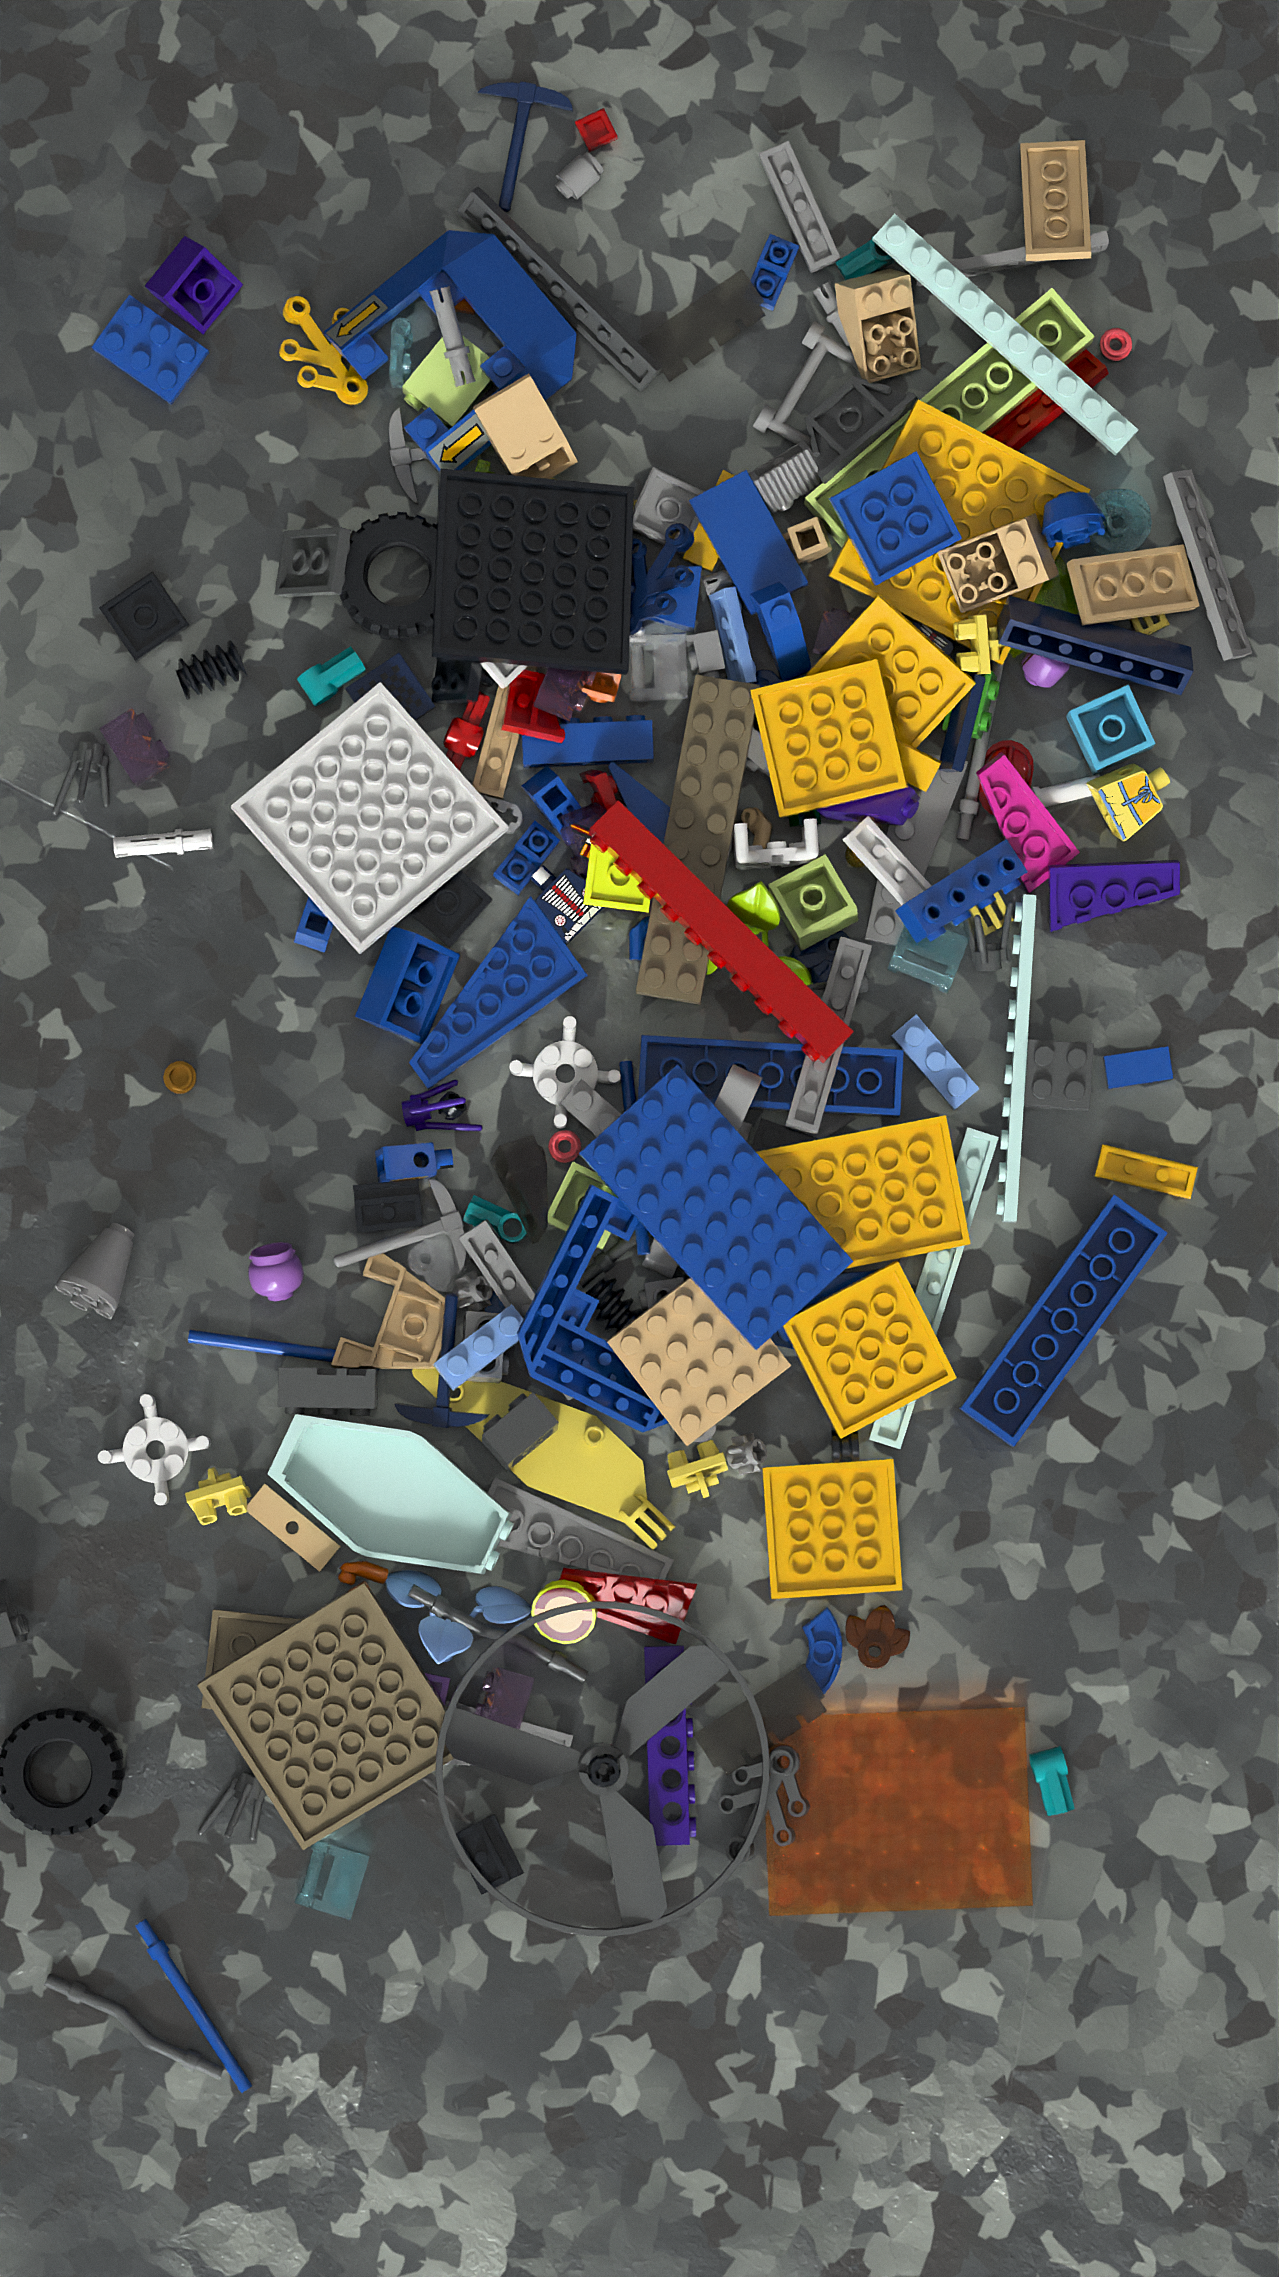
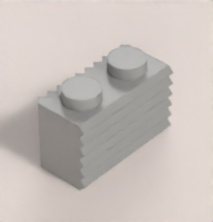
M804 441L799 442L748 473L771 513L787 510L794 504V499H798L799 496L804 494L809 495L822 483L818 474L815 456Z

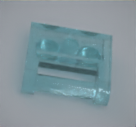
M398 318L392 323L389 369L392 388H402L405 384V379H409L412 375L411 354L406 352L413 345V335L411 333V324L405 318Z
M904 925L887 970L894 973L900 971L938 986L939 991L948 994L969 938L945 929L947 932L932 942H929L926 937L916 944ZM905 950L948 966L945 975L902 959Z
M319 1840L311 1845L310 1849L313 1850L301 1893H297L294 1903L351 1920L370 1855ZM328 1854L335 1856L323 1899L320 1900L314 1898L313 1895L325 1855Z

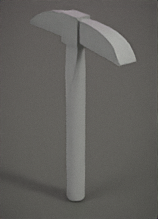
M399 407L392 414L389 423L390 456L400 485L413 502L418 503L409 465L413 461L427 458L420 447L413 449L406 447Z
M428 1179L443 1216L440 1217L439 1221L335 1255L334 1263L340 1268L445 1232V1234L450 1236L461 1271L465 1263L466 1249L459 1240V1237L464 1234V1225L459 1211L457 1212L447 1189L440 1182Z

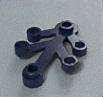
M682 523L672 524L667 528L665 532L666 543L648 572L645 559L647 547L639 539H632V565L636 592L631 598L630 635L636 634L641 629L643 621L662 614L671 615L676 610V600L669 594L662 592L679 586L683 588L688 587L694 580V573L684 565L677 566L673 570L672 575L660 579L676 551L685 552L693 545L694 533ZM639 546L638 551L633 554V549ZM686 572L685 578L680 580V576ZM660 594L656 597L654 604L642 607L648 597ZM669 600L667 607L662 608L663 603Z

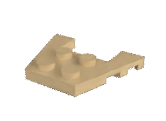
M384 1253L368 1258L363 1276L394 1286L390 1302L374 1347L340 1337L331 1367L355 1369H435L433 1364L438 1360L441 1351L445 1297L425 1282H421L406 1271V1268L398 1262H394Z

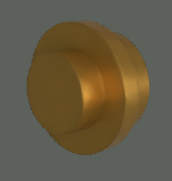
M173 1062L164 1072V1083L173 1093H187L196 1083V1072L187 1062Z

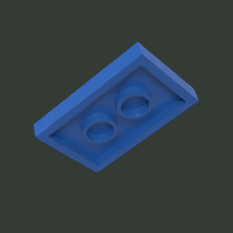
M131 295L126 298L92 346L94 351L171 405L209 354L208 349Z

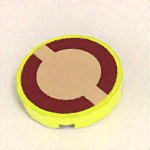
M568 1580L552 1581L539 1590L540 1592L535 1596L531 1615L535 1616L553 1608L573 1603L595 1601L591 1593L589 1595L584 1590V1587L577 1582ZM595 1608L572 1611L553 1616L534 1625L541 1635L553 1642L562 1644L576 1643L587 1637L594 1628L598 1610Z

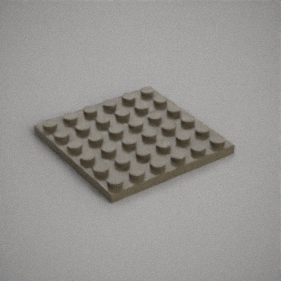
M366 1581L348 1590L197 1684L302 1850L436 1770L438 1737L447 1708ZM446 1745L444 1746L443 1765L454 1759Z

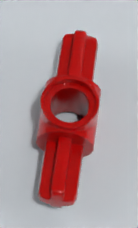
M479 692L477 702L467 703L461 718L457 716L453 718L443 741L444 747L448 749L446 757L459 771L466 757H474L484 734L483 727L479 725L489 704L490 697L482 692Z

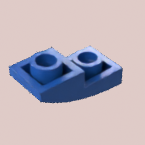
M769 234L743 299L773 311L800 246Z
M534 821L515 844L513 850L496 869L493 877L519 896L531 881L530 878L544 864L559 844L560 839Z

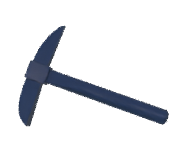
M527 82L497 83L481 88L478 91L481 94L517 99L518 103L498 205L504 212L511 210L531 105L536 102L573 112L570 100L562 93Z
M453 1293L446 1294L440 1358L454 1348L458 1295ZM440 1373L437 1402L433 1409L399 1402L394 1404L399 1414L405 1418L442 1428L472 1425L486 1419L490 1415L452 1411V1408L449 1407L451 1388Z

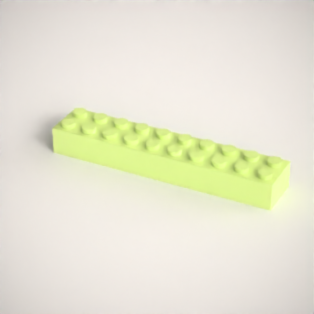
M1053 288L1048 290L1014 319L1065 365L1088 348L1095 337ZM987 342L920 399V401L985 434L1039 388ZM910 411L826 484L822 483L805 497L804 505L815 517L822 519L825 529L841 548L848 534L829 498L882 469Z

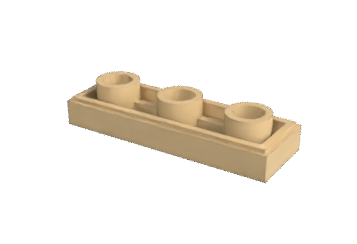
M266 1484L262 1486L247 1504V1512L319 1572L341 1547ZM291 1521L296 1522L299 1526V1530L295 1534H290L287 1531V1525Z

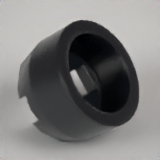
M448 1091L440 1101L461 1097L452 1091ZM464 1103L438 1109V1113L441 1114L443 1112L446 1115V1120H454L466 1111L467 1106Z

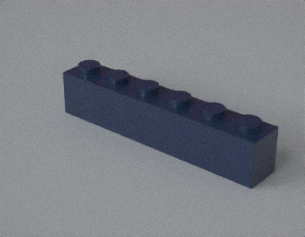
M1010 595L997 619L998 644L1174 694L1182 695L1194 671L1192 649L1189 646L1105 622L1082 626L1080 615Z

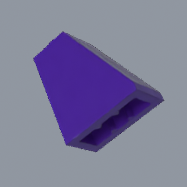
M908 786V788L817 809V811L827 820L861 822L869 816L874 823L904 825L906 820L912 818L917 812L920 797L913 788Z

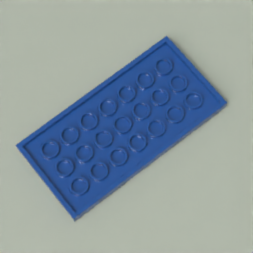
M678 1064L579 1152V1155L754 1350L762 1346L854 1262Z

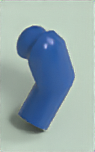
M650 916L641 919L629 931V960H642Z

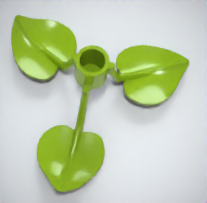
M760 881L749 889L733 895L729 899L727 907L755 935L761 932L762 942L768 947V931L775 929L779 925L781 916L774 898L763 882ZM786 956L778 957L806 985L813 984L810 972L800 961ZM710 959L707 975L712 974L717 969V966Z

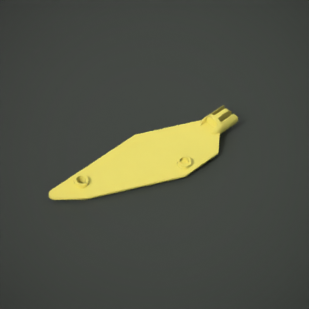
M436 1368L412 1369L414 1378L437 1399L439 1372ZM466 1381L457 1388L460 1390V1396L458 1398L450 1397L449 1407L452 1408V1411L490 1414L486 1419L478 1423L465 1426L482 1442L483 1426L497 1414L503 1418L509 1413L508 1409L511 1402L523 1393L528 1397L532 1392L502 1381L500 1383ZM535 1394L559 1422L558 1429L510 1470L527 1487L624 1522L654 1550L658 1546L657 1543L635 1522L639 1520L661 1541L667 1535L645 1512L651 1513L670 1532L675 1526L647 1500L643 1461L597 1416Z

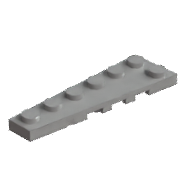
M926 753V754H928V755H930V756H932V757H934V758L940 760V755H935V754ZM965 761L962 772L937 770L926 792L907 783L920 797L918 810L912 818L906 820L904 825L889 824L886 836L923 877L967 768L968 761ZM878 879L864 940L897 946L905 925L895 910L902 905Z
M496 1477L488 1491L490 1496L512 1514L510 1522L514 1523L507 1540L501 1539L498 1546L594 1572L665 1580L674 1561L665 1555Z

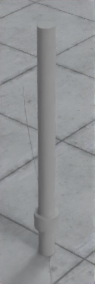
M991 660L990 669L997 676L996 681L1000 682L1003 665H999ZM997 699L991 700L989 712L992 713V720L988 732L983 731L982 739L975 740L964 799L960 800L958 813L961 814L956 837L958 840L969 841L973 818L978 815L980 803L977 802L980 781L976 772L984 766Z

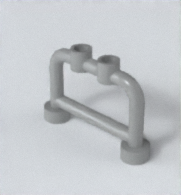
M816 321L813 322L802 341V344L812 349V352L778 410H775L766 404L753 425L754 428L763 433L769 428L795 444L804 441L811 450L810 437L785 422L825 353L828 351L854 366L857 371V377L861 378L851 349L823 334L826 327Z

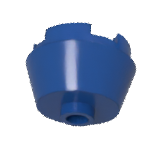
M1065 492L1044 505L1041 534L1046 537L1048 547L1050 548L1056 546L1055 543L1063 542L1064 548L1080 546L1091 542L1090 535L1096 532L1098 535L1105 533L1103 524L1105 516L1089 493Z

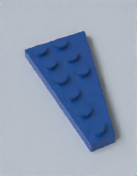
M531 896L410 1060L409 1064L428 1090L588 976Z

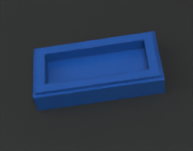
M1168 1046L1103 1057L1108 1089L1174 1079Z

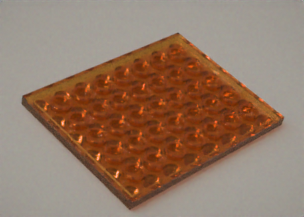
M1025 1707L762 1717L767 1735L769 1754L774 1748L782 1745L790 1746L798 1752L801 1764L795 1776L802 1797H805L810 1803V1810L805 1816H792L788 1811L790 1800L782 1781L777 1791L787 1825L792 1827L796 1834L795 1841L787 1846H779L775 1843L773 1838L774 1827L769 1811L765 1816L769 1916L1033 1906ZM783 1756L781 1758V1765L787 1768L790 1761L788 1757ZM796 1801L794 1805L798 1813H801L803 1810V1804L800 1801ZM782 1830L780 1833L782 1841L787 1842L789 1839V1834L786 1830Z

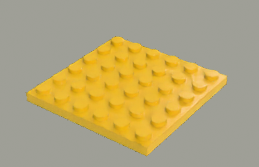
M919 399L915 401L882 467L884 469L917 451L962 537L961 540L948 547L1036 513L1042 528L1044 505L1065 492H1090V489ZM849 536L828 575L872 599H875L880 594L901 614L970 650V639L955 640L953 624L968 619V616L986 615L987 629L997 627V619L1008 596L961 613L938 553L929 556L884 582L874 585ZM1063 542L1055 543L1056 546L1052 548L1049 547L1054 561ZM1044 582L1013 593L1010 596L1034 602ZM1000 646V659L992 661L1003 665L1011 647Z

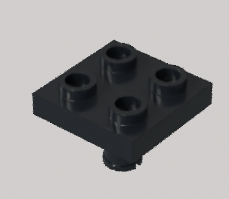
M436 658L435 677L431 685L433 692L432 702L439 704L477 702L480 684L491 687L494 685L495 680L488 676L489 673L483 668L480 661Z

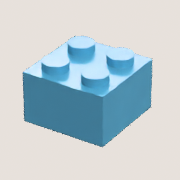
M1129 685L1069 711L1066 715L1092 775L1151 750L1156 744Z

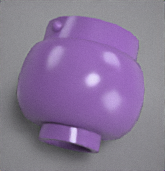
M285 1242L271 1243L252 1250L249 1256L252 1262L248 1267V1275L254 1291L262 1296H267L269 1301H281L292 1297L293 1291L301 1285L304 1277L301 1260L295 1254L292 1244Z

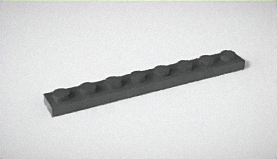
M479 186L473 189L459 207L457 213L478 233L494 234L559 313L640 392L647 388L663 366Z

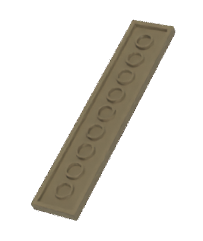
M695 675L664 845L721 900L756 715L750 690L760 688V685ZM653 897L636 994L701 1005L709 965L707 955L710 952L701 943L698 946L694 945L684 934L686 928L677 920L674 923L671 922L661 912L660 908L662 905Z

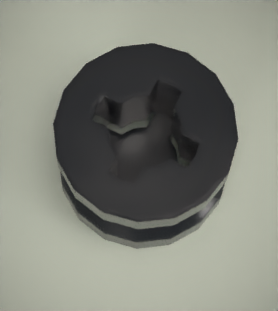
M831 1430L833 1463H839L842 1459H850L853 1462L859 1461L858 1430L842 1439L839 1438L835 1430Z

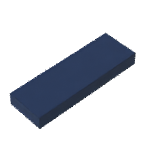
M969 674L976 684L952 709L940 756V761L942 762L938 770L962 772L964 769L986 680L983 676Z

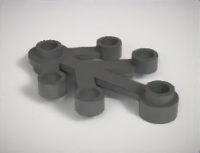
M782 1745L774 1748L769 1754V1773L771 1774L769 1776L767 1800L760 1826L769 1811L774 1827L773 1838L775 1843L779 1846H787L795 1841L796 1834L794 1829L787 1825L777 1791L782 1781L790 1800L788 1811L792 1816H805L810 1810V1803L805 1797H802L795 1776L800 1768V1756L794 1748ZM783 1756L788 1757L790 1761L787 1768L781 1765V1758ZM762 1762L751 1766H737L732 1772L733 1781L738 1785H747L753 1781L754 1777L762 1776ZM741 1769L747 1772V1779L745 1781L739 1778V1771ZM761 1787L737 1795H723L718 1800V1808L723 1814H733L740 1807L756 1803L741 1835L730 1839L726 1844L725 1851L730 1861L737 1854L738 1846L744 1842L753 1822ZM727 1798L733 1802L731 1810L725 1807V1800ZM796 1801H800L803 1804L801 1813H798L794 1808ZM782 1830H786L789 1834L787 1842L782 1841L780 1838ZM753 1842L741 1863L747 1862L753 1857L755 1851Z

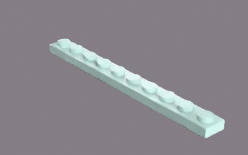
M895 213L875 234L872 241L1115 456L1137 433L1138 429Z
M1023 894L1021 897V902H1015L1014 922H1020L1019 935L1013 934L1012 954H1018L1017 967H1011L1010 986L1016 987L1015 1000L1009 999L1008 1019H1014L1013 1032H1007L1006 1051L1012 1052L1011 1065L1005 1064L1004 1084H1010L1009 1097H1003L1002 1116L1008 1117L1007 1130H1001L1000 1149H1006L1005 1162H999L998 1182H1004L1003 1195H997L996 1214L1002 1215L1001 1222L1010 1223L1017 1221L1036 895Z
M967 1127L955 1165L969 1233L999 1137ZM964 1246L927 1253L915 1295L935 1335L938 1332ZM916 1400L874 1421L869 1440L901 1449Z

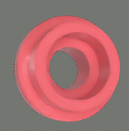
M1109 329L1100 339V351L1107 359L1120 361L1126 358L1132 349L1131 337L1123 329ZM1118 340L1121 343V349H1111L1110 342Z
M561 1130L550 1138L548 1148L551 1156L556 1161L568 1163L578 1157L581 1151V1142L572 1131ZM566 1140L570 1142L571 1149L569 1152L563 1153L559 1150L558 1146L561 1141Z

